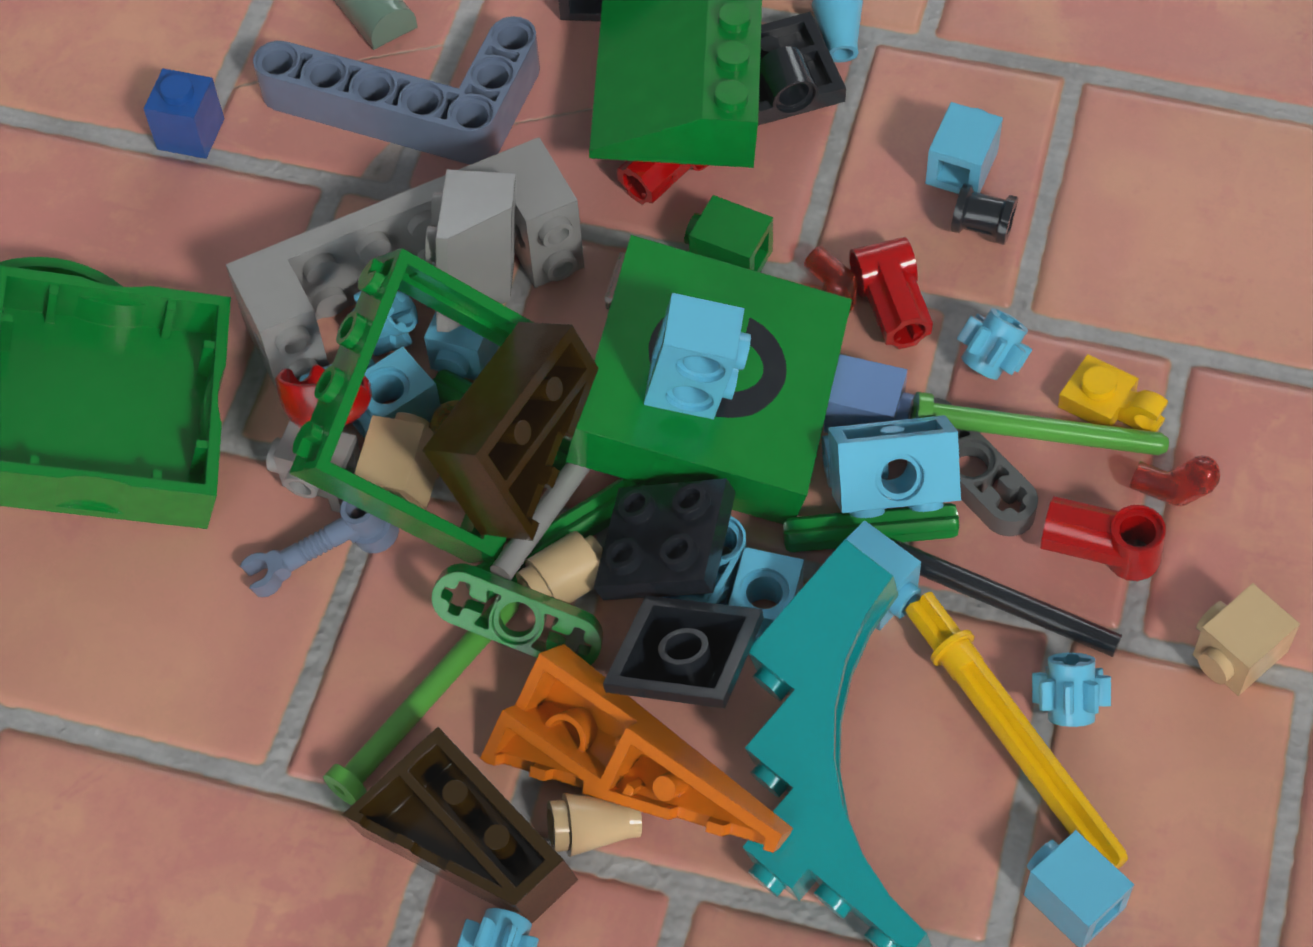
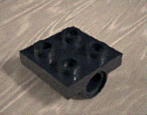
M811 12L761 25L758 126L846 101V86Z
M727 478L619 488L593 586L603 600L645 598V596L664 597L713 593L736 494Z

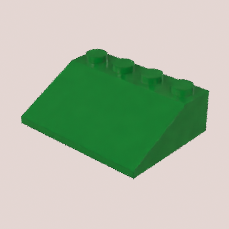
M602 0L589 158L754 168L759 114L762 0Z

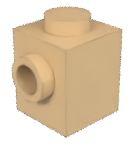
M404 412L396 413L395 419L372 415L354 474L422 509H427L438 473L422 450L435 434L429 428L430 423L422 417Z
M1252 583L1228 605L1219 601L1201 617L1196 626L1200 631V635L1193 656L1198 660L1202 671L1211 680L1218 684H1225L1239 696L1288 653L1300 623Z

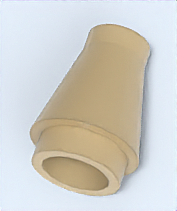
M563 793L561 800L547 802L549 843L556 852L566 851L568 857H572L628 838H638L642 835V815L640 811L596 797Z

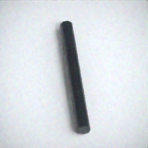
M900 541L896 542V544L921 561L920 576L1111 657L1115 655L1122 634Z

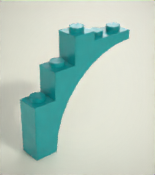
M845 539L755 641L749 652V656L757 670L752 676L754 680L779 701H782L786 695L789 696L746 745L745 749L756 765L750 773L761 785L778 798L785 790L789 792L773 812L789 824L793 830L782 846L774 853L763 850V844L750 840L742 848L751 861L754 862L748 873L774 896L778 897L785 889L800 901L817 882L820 886L816 889L814 895L840 918L844 919L851 911L870 928L863 936L874 947H931L932 945L927 933L888 894L867 862L849 820L841 777L842 720L851 680L869 638L899 595L894 576Z

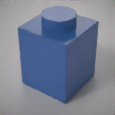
M162 68L143 108L157 150L207 159L225 119L212 77Z

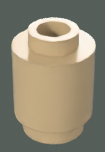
M573 531L526 559V567L515 574L517 582L520 585L570 604L594 589L593 586L603 548L592 535L584 538L577 531Z

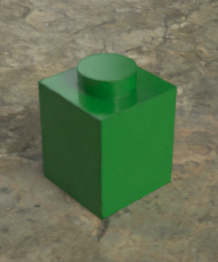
M712 195L702 214L696 212L691 217L685 231L684 242L689 245V252L761 272L773 251V217Z

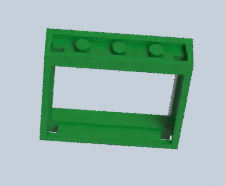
M400 248L371 259L359 277L358 289L361 291L354 311L345 317L339 327L336 336V342L340 345L333 364L322 373L317 382L314 396L318 399L310 421L301 427L294 440L292 451L296 454L289 474L468 563L495 561L502 552L506 538L481 535L466 513L461 526L458 527L330 462L398 290L498 346L503 344L518 322L534 323L418 256Z

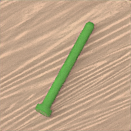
M916 392L911 410V419L945 415L958 430L1157 456L1166 453L1169 447V438L1161 432L934 403L932 393Z
M520 602L509 603L501 610V619L505 625L518 611ZM492 603V604L489 606V608L481 615V617L486 618V619L489 620V615H490V612H491L493 603ZM467 631L345 767L334 764L325 773L323 779L327 786L339 798L350 805H353L367 792L363 785L367 778L490 643L491 639Z

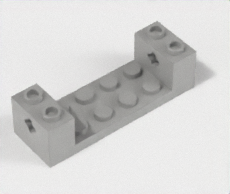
M540 137L459 169L466 171L516 173L514 253L534 288L551 281L563 280L575 271L584 268L578 200ZM446 175L226 264L246 329L276 390L275 378L282 369H291L299 381L302 375L310 373L313 365L318 364L321 367L329 365L317 320L335 316L345 308L357 304L353 295L360 292L358 280L364 267L371 259L403 248L425 260L427 226H431L433 192H443Z

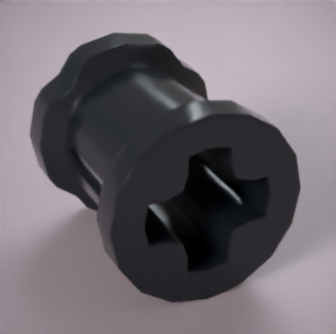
M964 183L954 209L951 231L960 233L963 229L986 234L995 237L996 243L1005 245L1014 221L1018 197L1009 195L1006 199L982 194L973 191L972 185Z

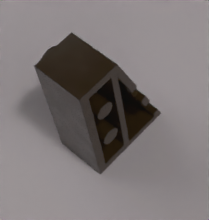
M518 322L422 449L481 535L528 541L534 540L540 524L532 519L543 489L553 488L560 471L552 467L563 437H573L599 369L572 324Z
M439 727L433 730L342 814L365 838L500 909L509 910L525 917L531 923L537 920L578 881L564 859Z

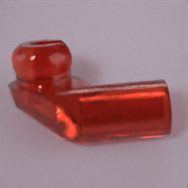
M823 246L816 247L806 257L804 267L823 283L822 291L852 299L849 311L851 313L856 305L857 276Z
M1204 455L1196 456L1170 471H1165L1140 461L1129 488L1174 506H1185L1211 493L1217 487L1220 480V469L1214 459Z

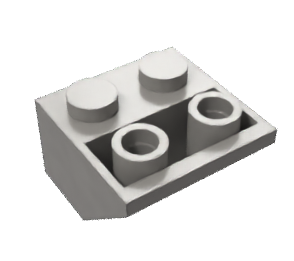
M447 169L443 192H433L431 226H427L425 260L430 261L433 266L486 296L504 304L511 297L514 271L516 173ZM436 311L437 332H450L461 326V324Z

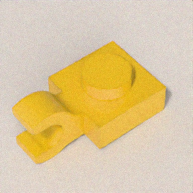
M1087 354L1060 392L1058 408L1092 424L1113 426L1119 420L1133 429L1158 432L1165 422V417L1161 416V414L1168 405V400L1153 391L1142 390L1137 392L1139 378Z

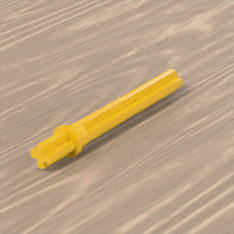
M932 592L924 593L918 601L910 603L905 611L933 649L930 659L934 665H943L952 679L959 684L1067 832L1071 835L1077 830L1117 869L1121 868L1128 860L1126 850L986 665L984 658L972 644L975 639L973 633L970 630L961 631Z

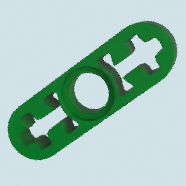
M458 563L447 567L439 575L433 588L432 605L435 612L444 621L537 658L541 652L566 644L565 637L550 630L546 642L538 640L543 631L547 614L555 617L552 630L565 635H570L574 627L585 631L584 641L590 644V646L580 644L575 653L588 664L592 665L600 654L603 630L600 622L593 614L476 566ZM459 581L466 582L471 585L469 595L485 603L490 591L499 594L493 603L489 620L481 617L485 604L467 599L463 607L456 606L451 603L453 593L445 589V587L455 589ZM513 602L528 605L535 615L534 625L525 631L509 629L501 619L503 607Z

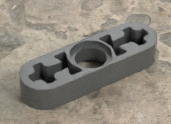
M934 398V403L952 405L946 400ZM957 429L959 458L974 456L981 459L987 466V470L982 475L976 477H969L960 473L961 500L993 532L1002 536H1017L1025 533L1030 529L1035 520L1038 505V495L1035 488L980 432ZM996 480H998L997 491L992 487ZM1000 498L1007 504H1012L1016 501L1020 502L1019 513L1012 508L1001 511L999 509Z

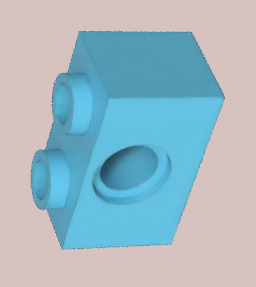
M945 415L828 427L832 496L842 513H849L856 518H873L883 515L886 508L908 506L913 511L929 512L943 508L944 502L961 501L958 431ZM896 459L907 460V467L901 476L892 480L881 478L882 471L889 462Z

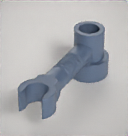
M343 500L340 507L341 518L281 551L272 550L266 554H251L242 561L240 567L249 576L257 574L263 569H268L263 579L256 581L249 587L258 597H268L278 591L282 582L291 576L292 571L305 565L308 561H312L313 558H317L318 555L321 556L323 552L326 553L328 550H332L333 547H337L350 540L367 553H380L394 544L399 534V528Z

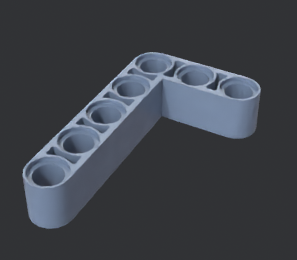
M515 16L503 18L491 27L459 88L287 41L268 42L255 52L253 58L263 101L269 108L275 111L470 165L499 153L540 71L535 27L529 20Z

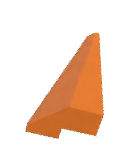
M565 644L539 653L516 704L502 710L480 757L487 764L493 766L506 764L530 772L529 777L541 781L554 779L583 788V794L666 820L679 818L706 827L705 832L723 837L730 834L763 844V850L772 853L782 846L793 830L789 824L628 695L605 693L603 683L606 677Z

